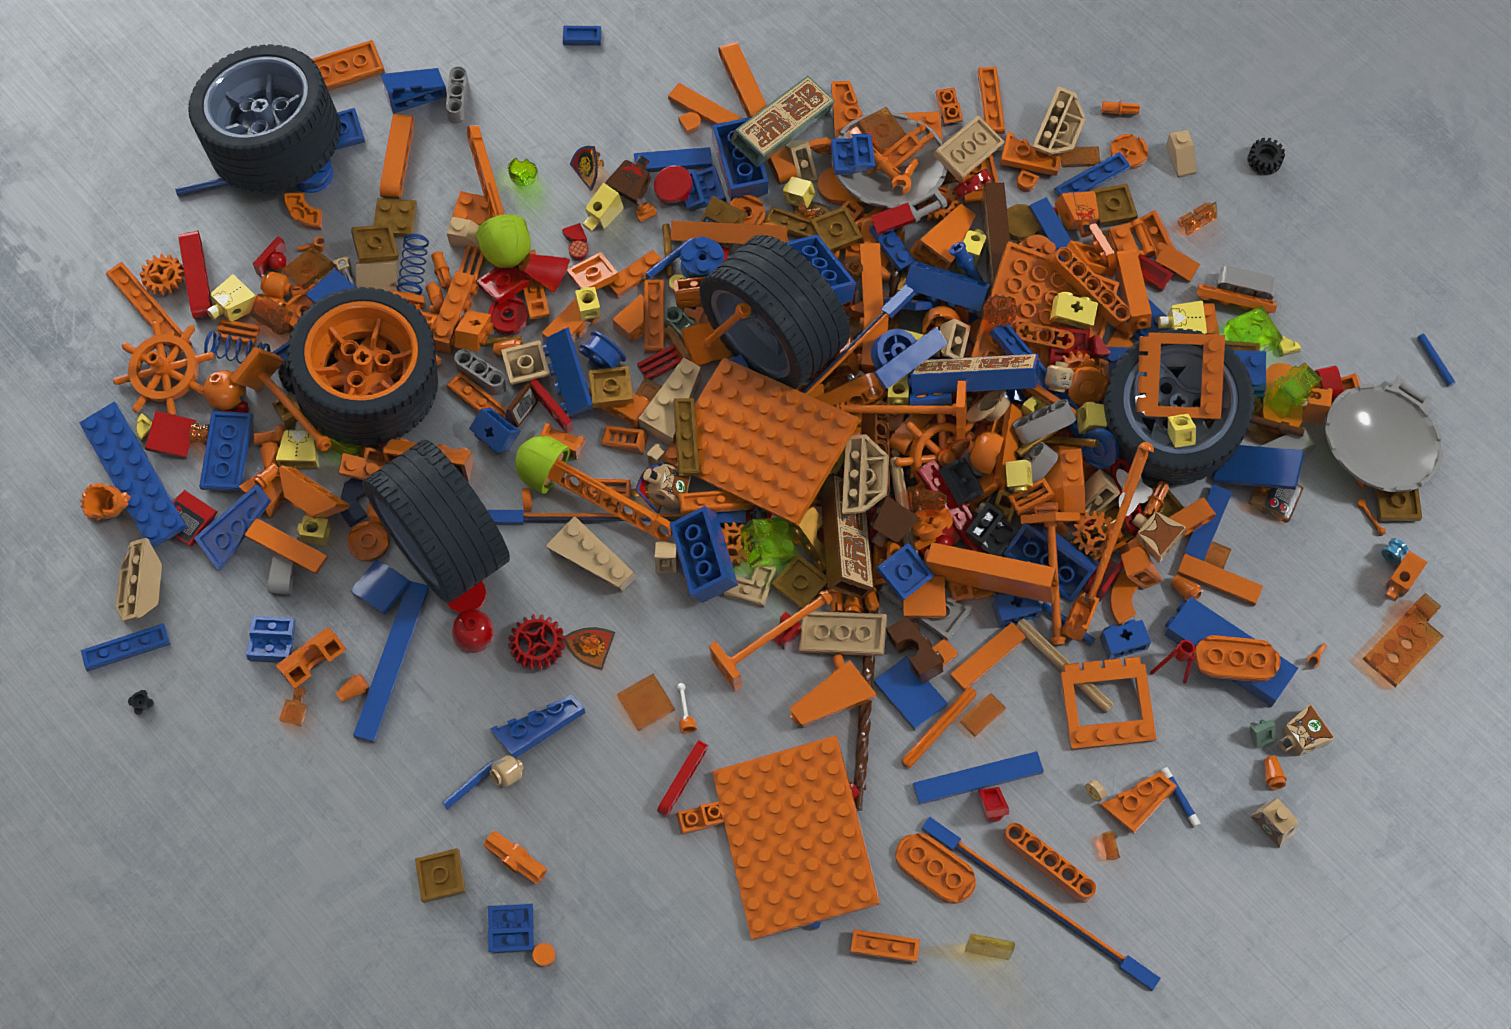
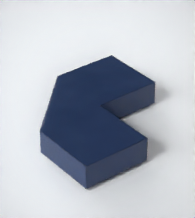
M351 478L344 483L341 499L350 504L349 509L339 512L349 527L368 517L358 502L359 499L366 495L362 484L363 480Z

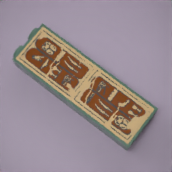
M807 75L738 127L730 142L756 167H759L830 111L835 100Z

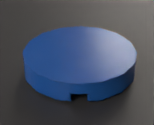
M1095 428L1082 437L1099 440L1098 447L1081 446L1082 455L1084 454L1086 458L1085 461L1092 467L1105 469L1112 466L1118 460L1120 447L1114 435L1108 430Z

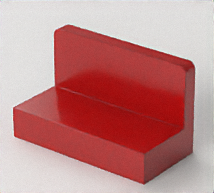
M1111 559L1109 560L1096 595L1100 602L1124 567L1122 560L1119 564ZM1096 571L1091 576V578L1089 579V581L1083 589V591L1087 594L1089 593Z

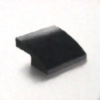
M989 502L968 527L965 534L983 553L1000 556L1019 529L1003 518L1005 514Z

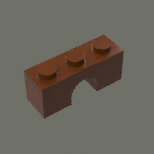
M906 616L886 628L887 639L899 654L907 649H913L918 652L909 659L910 669L921 684H924L944 672V659L938 651L935 652L932 649V643L929 638L922 636L918 624L915 621L912 622Z

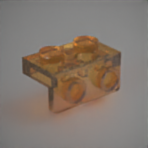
M257 294L250 316L255 318L258 323L272 329V332L275 334L283 335L292 332L289 323L293 313L264 294Z

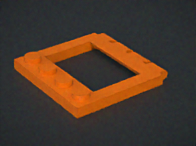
M1148 332V337L1140 336L1139 351H1147V355H1139L1138 372H1146V376H1138L1137 393H1145V397H1137L1136 412H1144V416L1156 417L1189 414L1191 418L1221 419L1225 335ZM1161 343L1203 345L1200 407L1158 406Z
M1140 657L1124 658V666H1122L1121 659L1103 660V668H1101L1100 661L1082 662L1083 670H1080L1079 663L1063 664L1064 672L1060 673L1071 750L1157 740L1146 666L1141 664ZM1135 678L1141 720L1079 726L1074 684Z

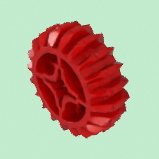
M533 614L531 616L532 620L524 617L523 624L517 621L516 625L518 628L511 629L513 635L508 637L511 642L508 644V648L512 650L510 652L511 657H516L515 662L517 664L522 662L523 668L529 665L532 671L535 666H538V669L541 671L542 665L550 668V661L556 664L558 662L556 657H562L561 650H565L563 642L566 639L562 635L563 629L558 628L559 624L557 621L552 623L551 617L544 620V615L542 614L539 616V619H536ZM547 632L554 638L553 645H550L545 640ZM521 639L528 645L527 653L523 652L520 648ZM538 653H545L543 655L536 656Z

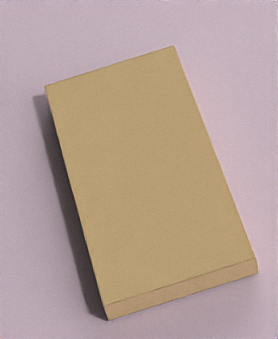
M978 115L935 150L933 155L960 182L1005 142Z
M813 611L802 619L799 651L800 653L884 656L887 614Z

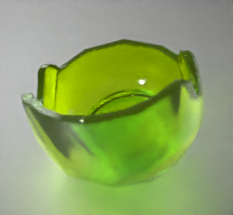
M514 158L508 163V174L514 184L527 186L536 181L538 169L528 159L519 161L517 158Z

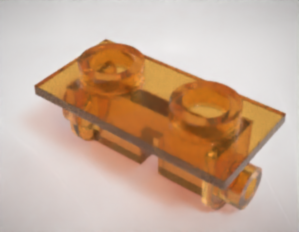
M1205 202L1193 210L1194 214L1189 212L1180 217L1178 225L1185 227L1187 236L1217 218L1216 202L1212 204Z

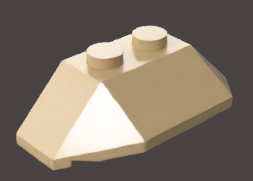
M1057 87L1032 146L1033 149L1049 155L1073 151L1086 120L1075 92Z
M866 434L853 435L846 444L843 514L864 513L887 495L889 456Z
M147 538L130 542L129 551L125 555L120 567L116 610L123 622L141 618L158 605L162 564Z

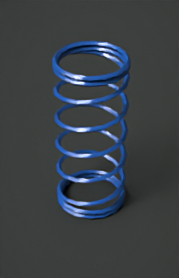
M408 234L403 240V248L405 250L401 254L404 259L400 262L402 268L399 271V275L401 278L398 279L397 291L401 292L399 289L401 287L407 292L421 295L423 290L417 284L422 283L424 279L417 275L402 276L401 271L404 269L412 274H423L425 272V269L415 265H424L426 263V260L419 256L427 255L428 252L424 248L428 247L429 240L420 234ZM411 239H420L426 241L427 243L425 245L417 246L412 245L407 241ZM408 249H422L426 253L415 254L408 251ZM407 251L416 256L404 257V252ZM407 258H420L424 260V263H413L408 261ZM403 260H406L408 263L414 265L403 267L402 262ZM417 267L422 269L423 272L415 273L405 268ZM404 277H418L422 279V281L413 282L406 280ZM404 279L407 282L400 283V280ZM402 286H413L418 288L420 291H410L403 288Z
M210 331L205 339L204 353H208V343L213 334V344L210 352L216 354L218 359L223 358L225 355L228 361H233L236 358L238 363L241 364L242 362L238 360L237 355L241 349L242 338L240 337L237 340L235 357L229 359L227 352L232 340L231 335H229L225 344V354L219 357L217 349L221 342V333L216 334L215 331ZM252 340L248 341L246 357L251 352ZM259 343L257 348L260 347V349L264 350L267 346V351L271 352L269 344Z

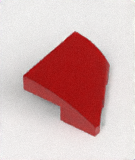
M528 253L518 270L555 293L565 275L570 259Z

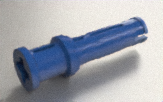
M957 242L951 246L949 253L955 257L957 266L963 269L966 276L984 281L973 263V256L966 250V244L964 242Z

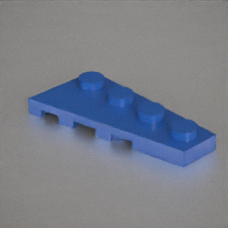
M571 695L547 705V708L544 710L531 711L528 713L529 716L516 720V718L507 721L508 724L499 728L494 726L490 730L512 757L517 758L586 712L579 701Z

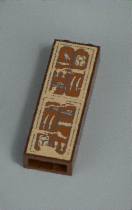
M1004 182L985 183L980 203L983 232L987 236L984 247L988 283H991L989 296L1006 243L1010 241Z
M831 473L820 488L827 586L841 593L863 599L874 590L867 511L854 514L842 513L844 477Z

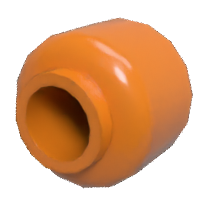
M273 271L263 276L260 289L263 290L265 296L282 299L285 295L290 294L292 287L286 275Z

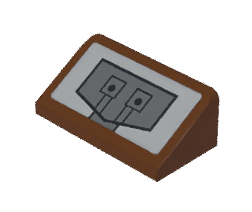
M525 384L507 407L505 419L515 427H519L538 403L531 384Z

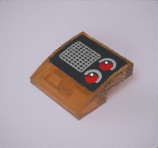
M1297 484L1296 490L1255 486L1248 504L1263 514L1270 513L1282 522L1287 523L1293 515L1304 487Z

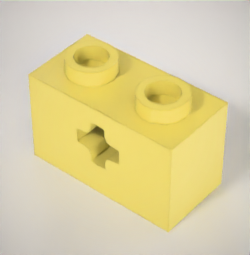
M1061 292L1054 297L1049 320L1089 330L1094 326L1098 303L1093 302L1088 297L1079 298L1073 296L1070 292Z

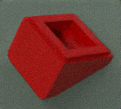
M1098 334L1089 338L1088 350L1090 351V359L1105 358L1110 355L1109 349Z

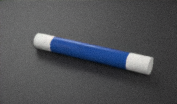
M1168 767L1163 768L1160 772L1177 785L1173 794L1193 828L1199 826L1201 822Z

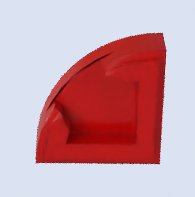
M580 223L562 229V233L567 239L587 242V237Z

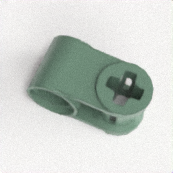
M670 306L665 310V327L679 342L685 345L681 330L697 324L676 306ZM670 317H676L677 319H676V320H670L669 318H670Z

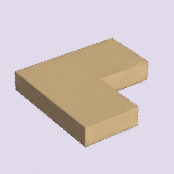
M757 562L751 580L736 576L738 586L724 592V596L764 607L777 568Z

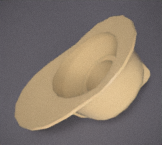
M988 390L969 409L966 419L969 422H977L982 419L988 421L999 419L1010 405L1005 396L1006 390Z

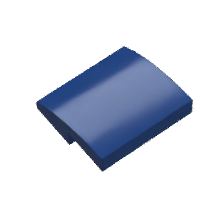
M852 134L851 139H831L834 175L854 174L875 168L871 134Z
M715 166L697 173L695 169L689 171L693 186L688 200L685 201L688 210L707 207L712 196L724 202L727 201Z
M375 560L350 592L353 596L367 602L371 608L386 614L411 582L391 567Z
M253 616L249 630L250 641L246 653L247 660L281 662L292 653L295 618Z
M533 903L488 906L489 952L534 950Z

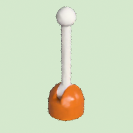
M679 683L677 689L680 691L684 717L679 721V728L681 733L688 734L695 732L697 725L695 719L688 716L684 693L686 687L683 683Z

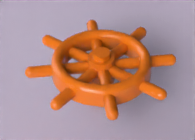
M154 321L152 323L153 337L142 342L137 348L126 342L122 344V349L132 355L128 367L129 374L115 377L113 383L120 385L131 382L133 387L141 394L132 407L133 412H139L149 399L154 402H166L168 414L176 415L174 400L184 396L190 389L204 395V387L195 382L199 372V363L213 360L215 355L213 352L196 355L195 351L187 343L195 331V326L189 325L182 336L178 337L162 334L160 323ZM164 346H174L166 357ZM181 350H183L187 358L174 361ZM143 361L151 365V368L140 371ZM187 367L185 375L177 372L176 369ZM153 376L149 384L145 387L141 379ZM171 378L179 382L173 388L171 387ZM162 379L164 391H154Z
M937 414V423L930 424L922 430L917 428L912 422L906 423V429L915 436V439L912 442L909 457L897 458L894 464L898 467L910 465L912 474L918 482L917 486L910 493L912 500H916L926 488L915 471L920 469L922 464H926L932 459L935 460L940 469L956 459L959 460L963 451L954 452L960 442H962L964 448H968L970 441H974L968 432L976 422L966 421L965 439H957L956 424L947 423L945 414ZM946 431L955 434V437L948 446ZM936 433H938L939 447L929 439ZM926 446L928 449L925 450L924 456H922L923 448Z

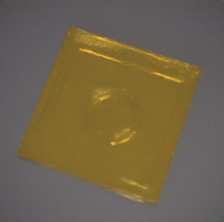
M970 934L965 945V952L1009 960L1014 952L1015 943Z

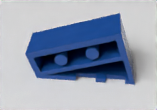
M438 68L381 74L385 94L393 114L447 97L446 87Z

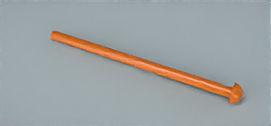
M1143 442L1138 446L1122 492L1126 493L1117 514L1114 529H1110L1109 539L1087 595L1089 599L1097 595L1149 452L1154 453V447L1149 442Z

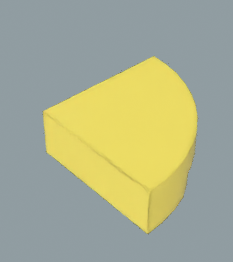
M1276 336L1274 339L1281 357L1300 352L1302 349L1296 341H1292L1285 336Z
M141 413L137 419L136 430L139 438L144 442L149 436L152 421Z

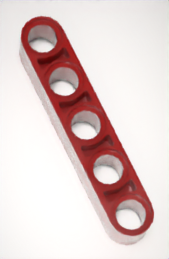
M196 230L178 234L192 317L196 319L209 316L207 309L213 305L200 233Z

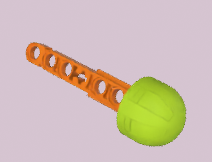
M478 125L468 126L467 139L490 215V219L482 223L477 229L476 236L479 247L484 257L492 265L499 268L515 267L527 257L530 251L531 239L527 224L518 215L504 214L480 128Z
M535 436L525 441L518 449L515 457L516 472L526 485L540 493H547L557 483L642 531L650 532L651 536L661 541H666L673 535L670 521L661 516L657 517L649 509L568 465L566 462L570 454V447L548 436ZM571 476L578 479L579 485H574L571 482ZM588 487H594L597 491V495L591 494L588 490ZM624 506L630 507L633 514H627L624 511ZM642 516L648 517L651 524H645L642 521ZM660 526L666 527L669 534H663L660 531Z

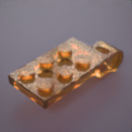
M1424 593L1366 654L1363 660L1396 688L1444 637L1428 623L1442 606L1427 593ZM1408 640L1412 647L1410 649L1403 647L1401 641ZM1388 654H1395L1398 657V662H1391Z

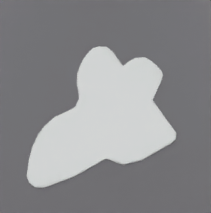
M1119 469L1116 472V477L1119 485L1123 488L1128 473ZM1141 476L1126 516H1129L1139 503L1148 501L1149 496L1153 493L1151 488L1142 483ZM1123 492L1119 497V507L1126 492Z

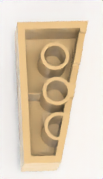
M683 357L639 417V428L641 430H644L647 434L668 446L674 442L676 433L673 400L674 398L694 397L701 379V367Z
M575 516L546 545L551 552L621 591H624L637 577L622 560Z

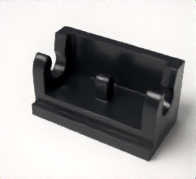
M965 457L959 460L956 459L939 469L958 506L967 505L985 494Z

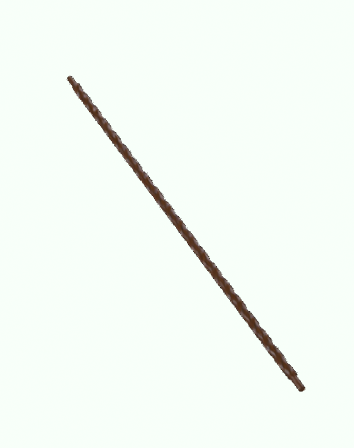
M902 226L894 229V232L904 244L905 228ZM892 264L889 297H894L897 294V288L902 275V271L898 272ZM899 311L892 318L888 317V331L898 329ZM887 394V395L884 397V399L882 400V401H884L885 403H886V401H887V396H888V394ZM871 542V557L873 568L874 545L876 544ZM880 584L874 585V587L876 588L875 594L878 602ZM879 607L875 611L866 609V613L878 614ZM863 656L861 675L873 689L875 656ZM872 701L859 706L856 764L854 770V785L860 792L854 800L857 811L863 810L864 790H866L865 779L868 770Z

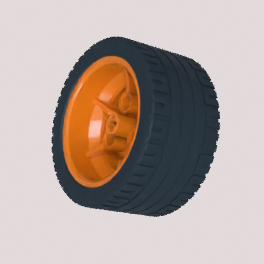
M373 287L342 289L340 292L336 291L331 295L324 296L323 299L317 300L315 304L308 307L309 309L303 312L302 317H299L297 324L293 327L287 350L288 364L296 399L303 415L317 430L319 429V432L324 435L326 434L329 438L357 446L359 444L363 446H369V444L373 446L378 445V443L384 444L391 439L396 440V438L404 436L405 433L408 434L412 431V428H416L419 422L424 420L425 415L429 413L430 408H432L438 389V372L433 333L429 323H427L426 318L419 309H416V306L409 303L407 299L401 298L398 294ZM357 339H365L360 345H358L357 342L353 341ZM387 344L393 347L398 354L392 355L390 351L386 350ZM331 355H333L337 362L326 367ZM383 361L388 362L387 364H381ZM400 378V380L395 384L392 381L393 379ZM356 382L361 383L360 385H353ZM344 386L343 393L333 389Z

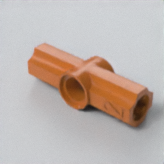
M494 831L487 837L483 846L493 855L500 858L501 862L515 873L519 872L535 885L544 878L547 868L533 859L519 844H513L497 831Z

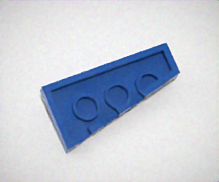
M256 484L194 537L217 570H222L244 540L245 533L256 518L259 519L271 503V499L260 485Z

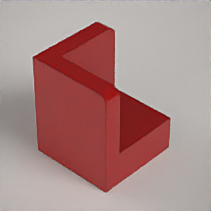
M785 611L780 617V623L791 617V615ZM799 622L795 623L772 640L785 650L801 632L802 624Z

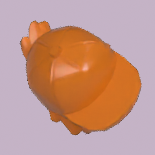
M104 483L90 484L84 489L85 492L82 493L83 498L80 500L82 503L80 507L83 508L84 515L88 519L115 518L129 504L130 495L126 492L122 493L118 488L107 486Z

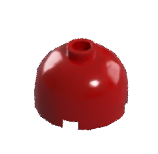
M470 609L463 611L453 622L452 636L454 643L467 653H477L485 650L486 646L494 639L495 631L492 621L480 610Z

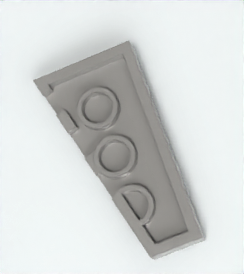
M885 583L880 590V594L903 609V601ZM949 597L945 598L946 618H915L947 641L973 609V607L959 604L956 600Z

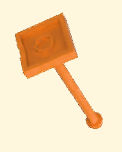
M747 303L738 304L735 308V313L716 330L712 328L710 322L683 328L681 333L691 362L698 366H704L709 363L719 362L723 357L730 359L732 357L730 350L722 343L720 336L738 320L750 316V305Z
M254 347L230 379L236 384L247 386L257 391H260L266 385L316 441V448L321 451H327L331 447L329 437L322 436L271 379V376L284 360L279 355Z
M958 381L956 404L952 406L845 405V401H841V403H837V408L847 413L952 414V416H956L957 439H965L967 415L966 381Z
M1080 512L1021 515V524H1044V527H1047L1049 567L1056 568L1058 579L1055 527L1060 522L1080 521ZM1059 579L1054 603L1052 604L1054 637H1050L1052 645L1065 644L1066 636L1062 637Z
M827 590L819 592L820 597L732 657L727 656L716 641L709 645L711 660L734 691L742 687L741 674L736 669V664L823 604L830 605L833 598Z

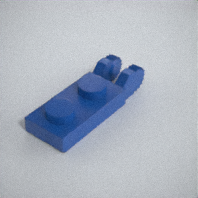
M874 225L870 227L871 235L876 240V243H880V249L898 272L907 269L916 261L894 231L884 233L885 236L882 237V234H877Z

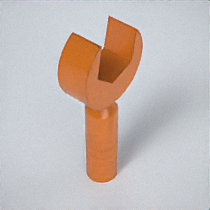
M916 158L911 160L903 175L893 178L892 190L897 185L905 186L902 189V194H906L911 190L910 177L919 163Z

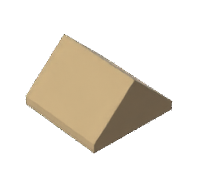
M399 258L394 261L359 263L357 260L355 264L357 288L373 287L384 289L386 292L390 290L397 291Z
M540 340L501 350L510 385L550 375Z

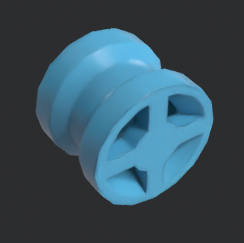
M1392 538L1388 543L1389 546L1384 547L1381 553L1388 562L1398 564L1402 560L1401 556L1406 555L1409 549L1403 541Z

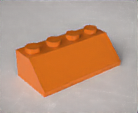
M402 438L398 440L391 439L383 450L386 463L389 464L390 461L399 457V455L417 443L409 442ZM438 445L437 447L469 482L474 462L472 451L466 448L454 449L446 445Z

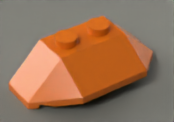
M1055 445L1052 450L1058 454V459L1043 477L1055 494L1054 498L1048 501L1057 502L1060 512H1080V515H1085V485L1081 446Z
M280 466L279 472L284 497L291 501L293 507L303 509L308 517L313 519L317 517L327 518L349 509L350 504L296 468Z

